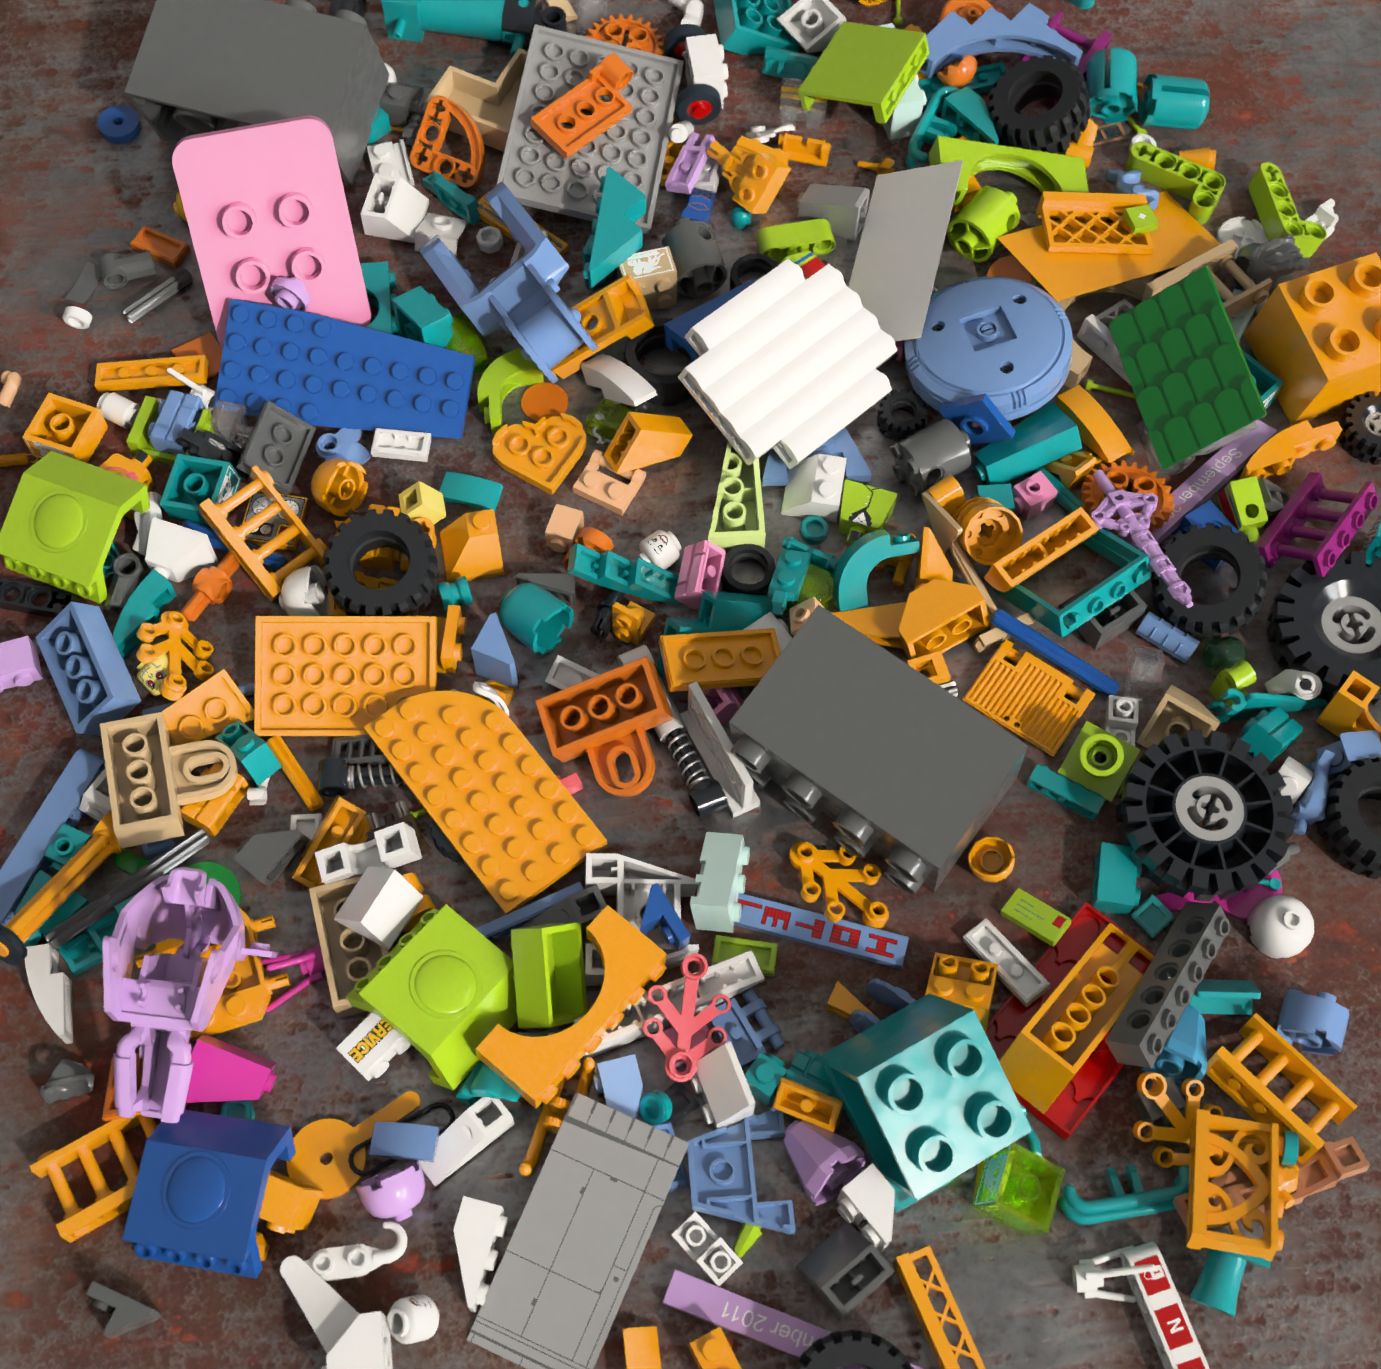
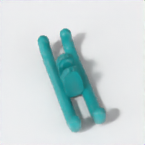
M943 86L932 95L908 144L909 152L905 161L908 170L921 168V166L917 165L916 161L920 163L928 161V155L921 151L925 142L933 145L937 136L951 138V136L956 135L958 131L957 125L939 118L938 115L943 108L944 100L941 101L942 98L960 90L958 87Z
M1128 1164L1125 1166V1176L1128 1181L1130 1194L1124 1193L1115 1168H1106L1105 1176L1111 1197L1084 1200L1077 1195L1074 1186L1067 1184L1062 1189L1063 1196L1059 1198V1205L1063 1214L1070 1221L1081 1225L1176 1210L1173 1204L1174 1198L1188 1192L1189 1166L1183 1165L1179 1168V1176L1174 1179L1173 1187L1144 1191L1136 1166Z

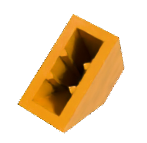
M628 411L604 453V457L615 473H625L680 457L693 434L680 417Z

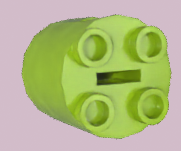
M984 185L947 227V236L953 248L968 260L974 262L986 261L1002 244L997 237L1010 234L1020 223V212L1016 205V196L1010 191L1004 192L995 187Z

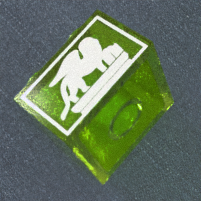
M1013 1142L986 1158L972 1208L1024 1236L1048 1234L1065 1169Z

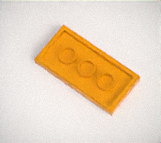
M775 628L661 635L658 641L670 692L688 691L689 684L696 681L701 690L757 686L781 654Z

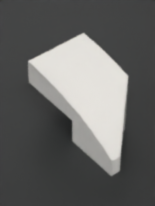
M1332 198L1318 207L1315 214L1304 220L1322 225L1327 231L1326 238L1333 233L1334 226L1339 219L1338 214H1334L1333 211L1335 201Z

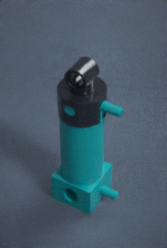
M381 0L387 36L397 40L422 43L424 33L428 31L504 42L505 44L512 45L510 53L514 56L518 48L529 47L534 24L567 32L565 11L557 6H550L542 11V0Z

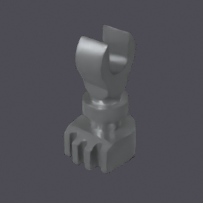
M412 101L409 106L411 118L409 124L403 130V137H408L405 142L406 145H414L426 111L424 101Z

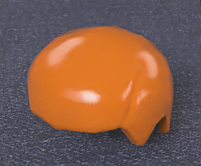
M971 54L966 55L961 62L956 61L942 72L939 71L937 77L945 86L962 88L972 80L976 73V59Z

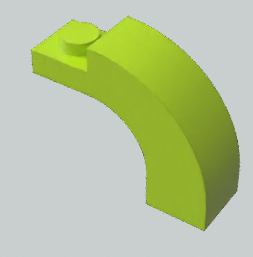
M522 348L509 351L498 357L487 367L480 379L477 392L479 410L484 411L485 423L491 424L492 434H496L502 427V403L508 393L520 386L544 383L543 373L534 361L526 360L522 357Z

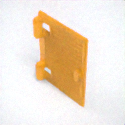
M1004 639L962 701L1054 757L1096 694L1089 689H1086L1084 692L1073 685V679L1027 651L1022 654L1012 648L1014 643ZM1006 657L1014 663H1016L1017 665L1013 666L1012 664L1008 663L1003 659ZM1065 694L1078 701L1077 704L1065 698Z

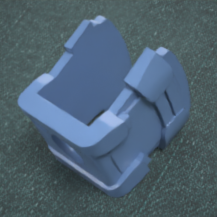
M878 978L870 980L865 988V992L873 999L887 1004L897 1011L917 1001L907 991L894 987ZM860 1009L853 1011L848 1018V1022L852 1024L851 1028L859 1033L880 1022L878 1018L869 1012H864Z

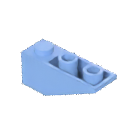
M635 1054L597 1063L598 1074L593 1075L596 1093H603L606 1106L637 1119L640 1099L643 1096V1084Z

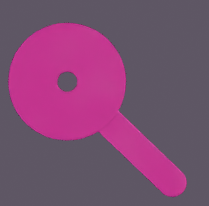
M1277 869L1273 871L1271 874L1267 875L1264 879L1271 880L1272 878H1278L1281 881V877ZM1257 884L1245 893L1241 891L1237 896L1221 901L1218 895L1214 896L1210 901L1194 900V893L1188 892L1184 897L1170 892L1155 897L1170 912L1182 910L1186 902H1214L1215 904H1220L1227 915L1240 920H1248L1251 910L1260 901L1272 896L1282 895V885L1277 891H1271L1268 886Z

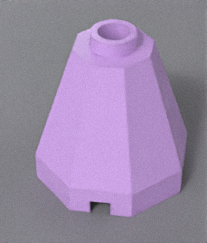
M804 1120L794 1121L785 1130L784 1146L807 1197L815 1206L833 1200L838 1195L834 1189L841 1184L846 1186L858 1175L865 1165L864 1152L854 1142L834 1132Z

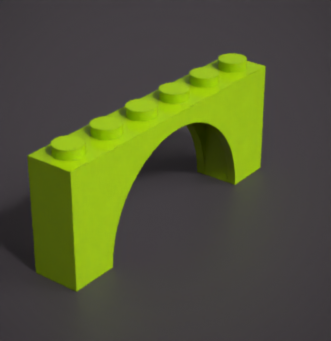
M937 136L929 151L930 166L963 160L953 206H959L968 191V179L977 173L988 170L1006 171L1021 176L1035 185L1042 193L1043 191L1089 193L1084 158Z

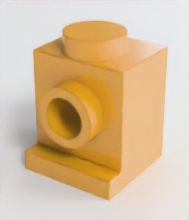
M941 651L907 660L906 664L921 674H926L930 680L938 685L950 681L951 677Z

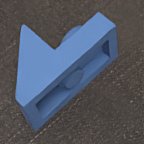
M1376 730L1345 732L1339 734L1341 741L1316 749L1317 754L1321 753L1324 749L1335 753L1328 770V779H1331L1341 774L1349 765L1357 764L1359 760L1369 758L1373 762L1376 757H1381V740Z

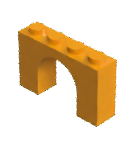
M1353 671L1315 722L1339 738V734L1345 732L1376 730L1381 740V726L1372 718L1368 709L1369 702L1380 687L1356 671Z

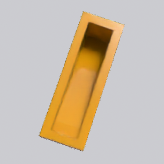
M837 981L825 1009L846 1019L849 1018L853 1011L859 1009L875 1016Z

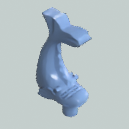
M1120 169L1107 170L1106 179L1116 183V194H1146L1147 205L1149 204L1152 210L1158 207L1159 192L1157 190L1144 188L1145 185H1130L1140 183L1142 171L1131 170L1124 172Z
M1324 749L1321 753H1318L1315 762L1306 765L1308 769L1314 772L1312 781L1302 799L1295 802L1294 805L1296 807L1292 814L1289 815L1290 819L1294 820L1293 832L1296 834L1304 835L1307 825H1313L1314 822L1325 819L1324 811L1328 801L1329 790L1328 770L1335 754L1329 750Z

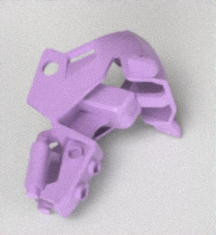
M178 867L174 868L168 875L159 876L142 889L121 910L112 932V937L104 936L103 938L104 1012L114 1021L131 1022V1032L119 1041L117 1051L113 1054L114 1106L117 1107L118 1116L133 1118L136 1111H139L145 1117L161 1118V1122H179L180 1114L184 1113L194 1064L191 1060V1044H189L191 1031H203L207 1027L234 968L235 961H243L248 955L278 958V952L270 951V944L251 942L250 949L245 948L244 920L238 904L229 890L219 881L209 878L206 887L207 873L200 869ZM169 938L185 940V943L180 948H177V954L159 953L144 955L139 979H131L135 947L146 949L152 943H159ZM210 943L222 945L219 950L213 949L209 958L201 957L209 949ZM140 1045L139 1057L143 1058L144 1062L142 1085L137 1094L135 1049Z

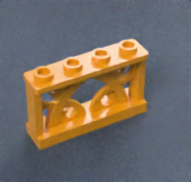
M1196 1109L1191 1123L1186 1248L1200 1250L1201 1247L1260 1257L1266 1261H1272L1276 1251L1282 1250L1284 1231L1278 1229V1218L1281 1219L1283 1216L1284 1199L1278 1197V1187H1282L1284 1180V1167L1279 1166V1156H1282L1284 1150V1136L1279 1135V1123L1271 1122V1124L1230 1118L1210 1114L1209 1110ZM1211 1132L1233 1135L1234 1138L1231 1143ZM1244 1138L1257 1139L1263 1144L1264 1153L1256 1155L1252 1152V1147H1254L1255 1143L1247 1145L1244 1151L1238 1148V1144ZM1223 1155L1227 1157L1221 1166L1214 1165L1210 1161L1211 1156H1217L1220 1161ZM1233 1162L1244 1171L1256 1188V1191L1248 1199L1233 1207L1231 1199L1223 1189L1208 1182V1177H1218L1225 1174ZM1264 1165H1265V1175H1264V1173L1261 1171V1169L1259 1168V1167H1262V1166H1264ZM1218 1197L1222 1201L1225 1210L1221 1211V1203L1218 1206H1212L1209 1203V1198ZM1263 1202L1264 1213L1260 1210H1257L1263 1204ZM1241 1220L1243 1227L1251 1233L1254 1230L1250 1223L1258 1222L1261 1224L1264 1234L1259 1239L1247 1238L1240 1232L1237 1222ZM1229 1225L1232 1235L1207 1231V1228Z

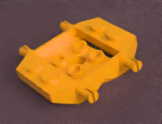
M240 909L244 920L245 948L250 949L251 942L258 943V932L275 928L276 923L273 914L254 920L250 919ZM169 938L156 943V948L152 951L135 955L137 967H142L144 955L159 953L177 954V948H180L185 943V940ZM222 945L209 946V949L201 957L209 958L212 950H219ZM248 955L243 961H235L234 968L207 1027L203 1031L192 1030L190 1040L196 1041L204 1034L212 1036L261 1021L272 998V990L290 985L288 973L285 972L270 978L266 977L261 956Z

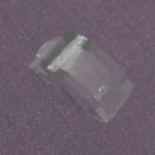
M218 400L211 418L214 434L244 449L253 430V427L248 426L250 419L245 405Z

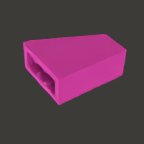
M204 1034L197 1039L191 1053V1060L194 1064L186 1103L258 1100L265 1091L271 1092L278 1074L273 1073L277 1063Z

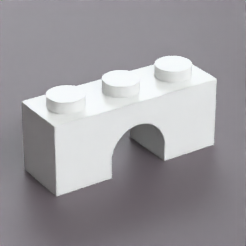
M401 822L375 831V838L371 841L356 845H348L343 842L315 852L322 882L329 884L361 876L368 866L393 869L422 859L415 830L406 823Z

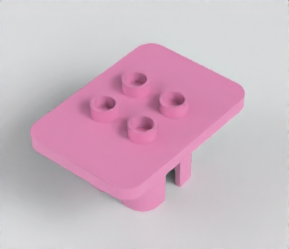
M311 115L190 135L182 138L176 144L172 156L173 169L216 334L222 349L230 299L281 307L276 303L275 297L270 291L271 285L278 277H296L305 283L311 302L304 312L318 314L363 327L370 324V306L333 137L329 126L322 119Z

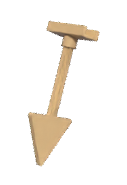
M928 491L921 493L940 548L944 555L948 554L951 550L952 556L967 583L976 586L985 598L990 622L997 608L965 551L957 542V539L963 532L962 527ZM1030 612L1016 617L1028 626L1035 622ZM990 622L989 627L991 630L979 635L972 645L977 654H980L1001 644L1004 639L1009 640L1013 637Z

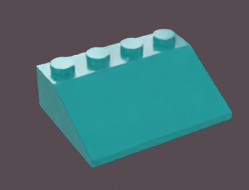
M714 0L719 39L723 49L741 55L765 54L767 46L792 52H798L800 49L799 43L777 20L792 7L791 0Z

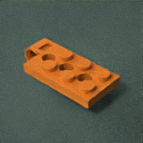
M615 53L609 54L598 66L589 71L586 80L530 119V125L566 160L632 112L633 106L618 92L628 85L634 75V71ZM607 96L611 99V101L604 102L601 101L598 97ZM580 110H590L593 114L584 115ZM561 123H571L574 127L566 129L561 126Z

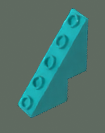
M611 167L607 168L606 176H601L600 192H603L602 197H597L596 214L599 215L598 219L593 218L592 235H595L594 240H589L588 257H591L590 262H585L584 279H589L590 288L594 287L643 247V229L634 222L646 214V195Z
M703 591L698 618L667 617L663 635L743 630L772 611V598L768 597V595ZM660 651L656 668L659 673L666 677Z

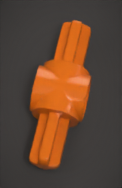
M230 551L217 567H205L195 576L192 585L195 594L181 610V614L186 620L190 622L196 621L208 604H221L228 598L233 586L230 577L240 566V563Z

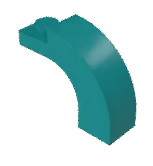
M884 529L875 530L857 539L844 552L835 569L832 586L835 607L839 611L869 607L867 579L871 570L886 558L919 553V540L910 536L909 533H897L892 535V539H890V534Z

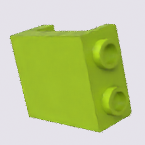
M145 396L127 438V445L133 456L138 450H142L150 455L153 461L174 465L176 455L156 451L148 437L150 424L156 422L159 416V403L155 397ZM203 409L194 433L197 430L202 432L207 430L215 434L216 422L213 420L210 410Z

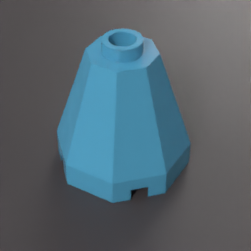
M1191 1005L1186 1006L1176 1028L1169 1035L1161 1054L1158 1055L1152 1068H1143L1144 1072L1153 1071L1161 1074L1164 1078L1172 1076L1175 1083L1180 1085L1188 1078L1201 1081L1208 1067L1205 1019ZM1193 1083L1190 1087H1196V1084Z

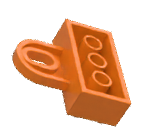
M646 656L535 701L553 757L565 763L588 754L598 784L605 791L617 797L627 798L636 796L649 786L655 773V759L645 731L674 720L656 665ZM623 753L629 755L634 769V777L627 783L621 781L616 767V759Z

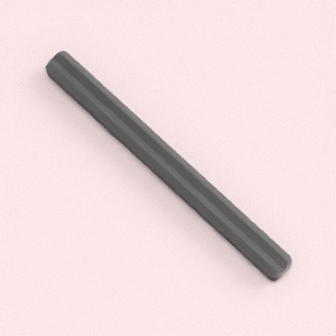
M199 828L45 933L44 938L47 944L52 949L62 946L114 910L115 905L134 896L159 876H163L210 843L208 834L202 828Z

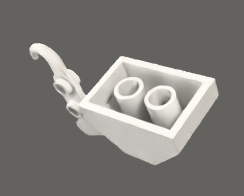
M384 1222L382 1225L383 1228L391 1229L397 1235V1242L391 1249L380 1250L363 1244L318 1250L307 1261L297 1256H289L281 1263V1275L291 1289L327 1353V1365L322 1366L321 1369H393L391 1333L387 1327V1317L381 1311L359 1314L326 1281L365 1276L383 1264L396 1261L403 1255L407 1247V1235L401 1225L395 1222Z

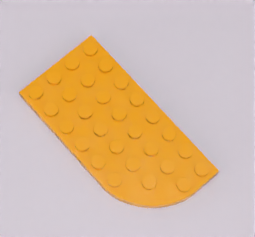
M458 691L421 693L399 702L364 726L367 735L505 915L522 907L585 861L586 853H596L607 845V839L510 717L490 701Z

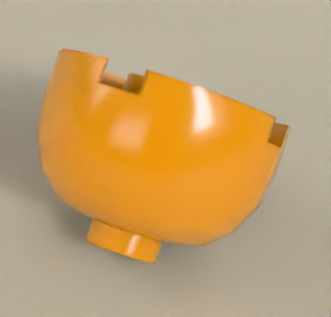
M343 458L324 461L318 466L311 480V493L315 502L325 511L337 516H346L344 513H347L350 509L355 511L363 502L368 489V482L364 481L363 473L366 474L365 469L359 463Z

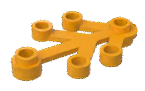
M165 611L162 613L159 623L154 625L150 623L141 624L136 634L145 643L140 646L136 656L139 661L150 664L158 656L168 653V675L161 682L159 691L166 699L177 701L181 699L187 689L186 679L181 675V659L193 670L196 678L206 681L213 674L214 667L209 662L199 661L197 658L201 660L209 659L214 648L208 641H199L188 630V621L181 613ZM162 634L168 636V639L155 645L148 644L156 636ZM181 639L193 649L194 655L181 643Z
M801 841L791 847L789 859L791 865L800 871L802 881L800 895L804 901L813 903L817 901L821 893L820 885L814 882V871L823 881L826 901L824 914L829 921L839 922L845 914V906L839 902L838 892H840L863 911L862 921L865 926L876 929L884 927L889 918V911L886 905L879 901L871 902L848 883L864 882L867 885L876 884L881 876V870L877 865L867 864L863 869H830L823 862H839L844 866H850L854 863L856 856L842 846L839 850H818L813 844ZM843 853L849 854L851 858L845 857ZM867 872L873 873L875 877L869 876ZM806 889L813 890L815 894L808 893ZM831 909H836L839 914H834Z
M1153 1071L1142 1073L1137 1080L1139 1093L1144 1097L1154 1100L1173 1127L1154 1126L1147 1121L1140 1120L1133 1126L1134 1136L1143 1142H1150L1153 1139L1184 1142L1190 1148L1191 1123L1196 1109L1200 1108V1098L1204 1094V1085L1201 1081L1193 1078L1183 1081L1181 1091L1186 1096L1185 1114L1183 1117L1166 1094L1167 1082L1165 1078ZM1151 1078L1153 1081V1086L1151 1089L1147 1090L1145 1088V1083L1148 1079ZM1195 1083L1197 1087L1196 1092L1190 1094L1189 1087ZM1206 1104L1202 1107L1203 1110L1209 1111L1215 1109L1216 1115L1224 1116L1222 1108L1217 1105ZM1147 1126L1148 1133L1142 1137L1140 1134L1141 1128ZM1158 1146L1154 1149L1152 1158L1157 1165L1163 1168H1169L1172 1165L1189 1166L1190 1153H1178L1165 1146ZM1166 1151L1168 1158L1165 1162H1161L1160 1156ZM1224 1155L1221 1161L1217 1156H1211V1162L1214 1165L1221 1166L1226 1161Z

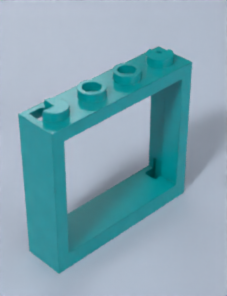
M1102 528L1081 543L1120 566L1121 569L1061 610L1056 609L1020 585V583L1007 592H1001L993 588V591L1023 612H1030L1033 619L1063 638L1150 579L1149 555Z

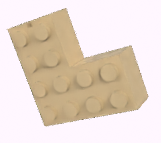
M518 48L495 83L449 66L426 99V108L430 99L437 95L452 100L464 108L473 118L480 130L484 144L504 152L528 51ZM437 105L436 110L439 112H444L446 109L443 105ZM453 115L448 130L468 138L464 127ZM433 117L431 119V121H434L441 125L442 121L435 119Z

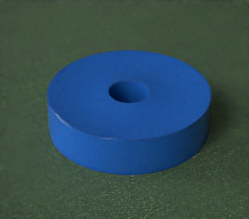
M116 105L109 107L98 118L97 124L100 133L110 143L123 144L130 142L141 131L139 116L129 106Z

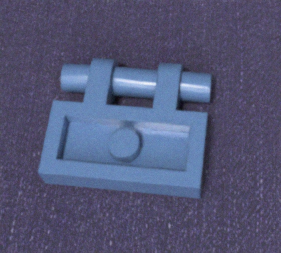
M753 989L748 990L742 995L748 1005L740 1008L736 999L732 998L730 1000V1010L710 1021L713 1028L721 1027L726 1031L727 1040L725 1043L731 1041L742 1069L752 1064L760 1052L765 1055L767 1054L762 1045L763 1042L770 1041L774 1050H778L785 1045L780 1035L782 1032L777 1022H772L765 1010L767 1008L762 998L757 997ZM726 1002L716 1008L723 1011L726 1008ZM755 1016L762 1028L760 1031L755 1033L747 1020L749 1017ZM715 1031L719 1039L722 1040L721 1033L719 1031Z

